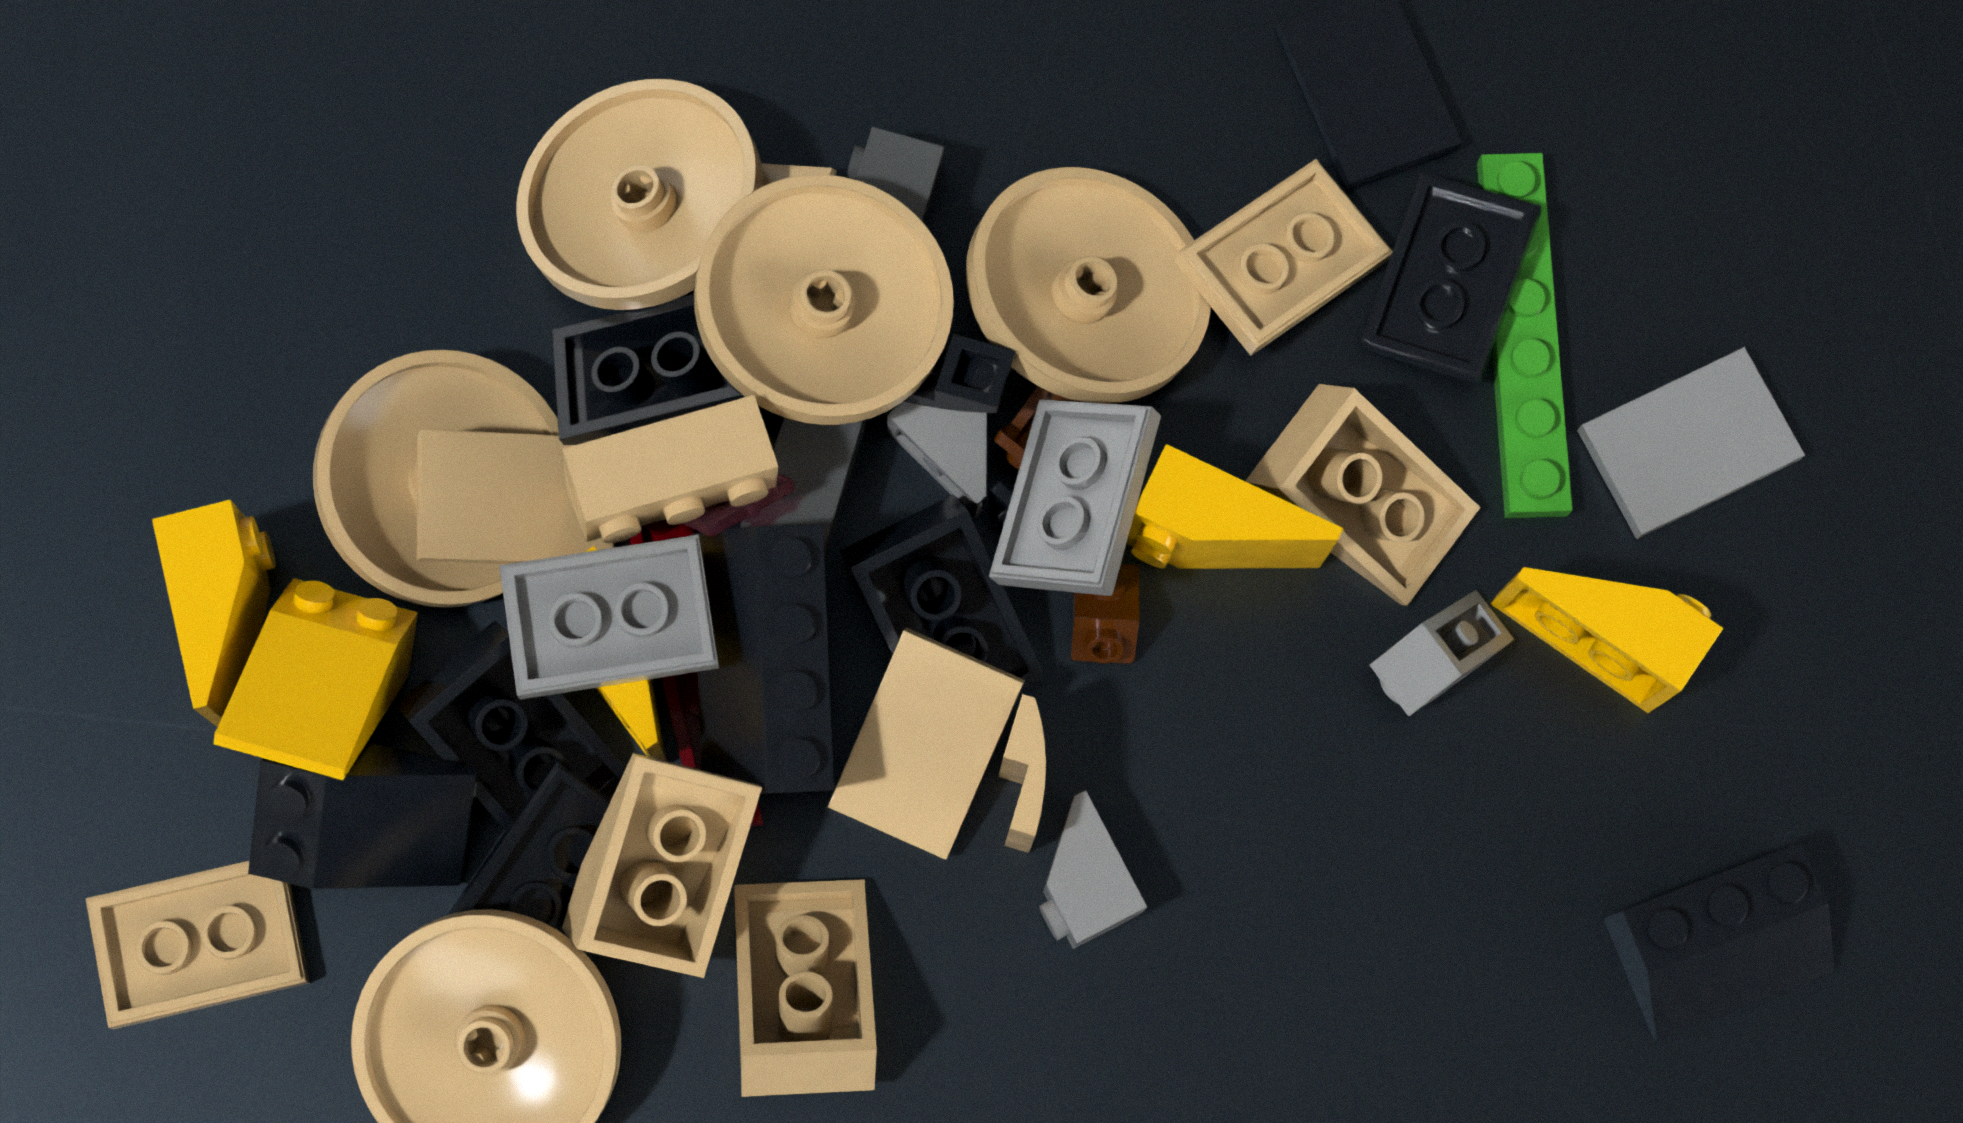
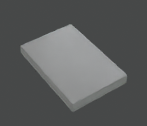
M1745 347L1584 423L1577 430L1636 540L1796 463L1805 456Z
M1039 400L989 577L998 585L1112 596L1161 415L1152 406Z
M699 535L499 565L516 692L520 700L719 668Z

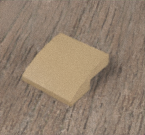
M1022 694L998 777L1023 784L1004 846L1029 853L1036 836L1045 791L1046 754L1042 721L1036 699Z

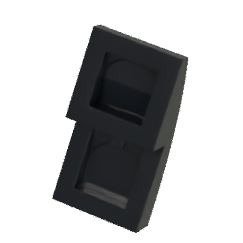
M953 334L951 343L945 344L934 369L927 379L903 402L955 411L997 413L1015 359V351Z

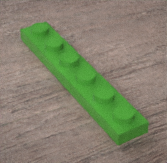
M1482 154L1477 162L1479 189L1541 207L1538 224L1492 350L1505 518L1567 517L1572 512L1543 154Z

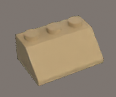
M755 395L562 449L566 492L587 542L602 538L605 543L624 541L639 534L642 530L641 526L665 519L671 525L686 523L702 516L705 513L706 507L730 501L732 506L752 504L766 497L769 493L768 489L775 488L777 483L778 464Z

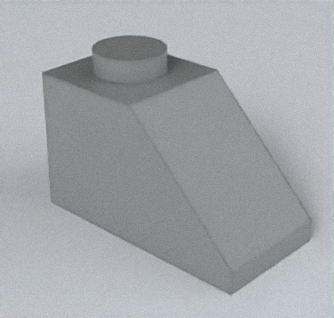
M908 402L900 403L887 415V432L951 495H954L976 519L984 511L986 502L987 413L947 410Z
M1474 590L1421 623L1369 666L1379 677L1380 684L1386 695L1392 701L1399 704L1405 713L1410 716L1439 697L1515 639L1477 590Z
M1086 790L1075 795L1070 804L1043 890L1048 901L1039 905L1044 920L1054 938L1058 941L1066 936L1073 949L1142 914L1147 908Z

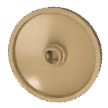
M644 79L616 85L594 94L570 109L554 123L536 145L524 168L518 188L516 216L519 233L527 253L547 280L562 293L578 302L611 310H637L664 304L680 298L695 289V279L700 258L714 227L738 201L763 186L761 159L756 144L742 119L728 103L713 92L701 86L673 79Z
M1060 167L1036 172L1018 180L1005 189L990 205L976 227L969 244L966 259V286L974 316L989 343L1014 350L1015 359L1012 365L1014 370L1037 386L1071 400L1104 404L1122 403L1145 397L1169 383L1196 353L1206 333L1211 312V306L1173 261L1179 250L1194 241L1185 225L1153 194L1123 177L1108 172L1081 167Z
M794 176L777 180L746 195L729 209L714 227L702 252L695 279L694 308L698 330L711 360L720 373L743 396L755 395L758 406L779 416L803 423L840 425L859 422L885 413L902 403L924 383L934 369L945 347L953 318L954 298L949 268L937 241L916 214L890 194L864 182L841 176Z
M427 350L406 354L387 361L365 374L351 386L336 404L321 431L313 463V489L318 515L323 528L334 548L354 572L369 584L397 599L423 606L450 608L473 605L503 594L499 565L505 564L417 561V433L421 429L559 435L558 419L543 397L529 383L507 367L490 359L461 351Z
M493 909L463 911L440 917L413 931L393 947L375 967L362 989L355 1009L351 1035L352 1061L355 1076L367 1107L378 1123H595L603 1112L614 1089L620 1067L622 1048L619 1017L612 994L601 973L586 953L582 950H577L568 937L544 922L526 915Z

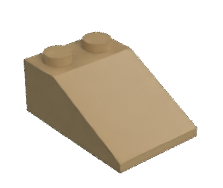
M1318 384L1245 480L1247 483L1344 528L1330 553L1404 606L1410 603L1480 509L1476 502L1355 388Z
M633 753L581 864L562 929L576 949L704 978L762 787L758 784Z
M865 880L734 885L742 1097L875 1090L877 1045Z

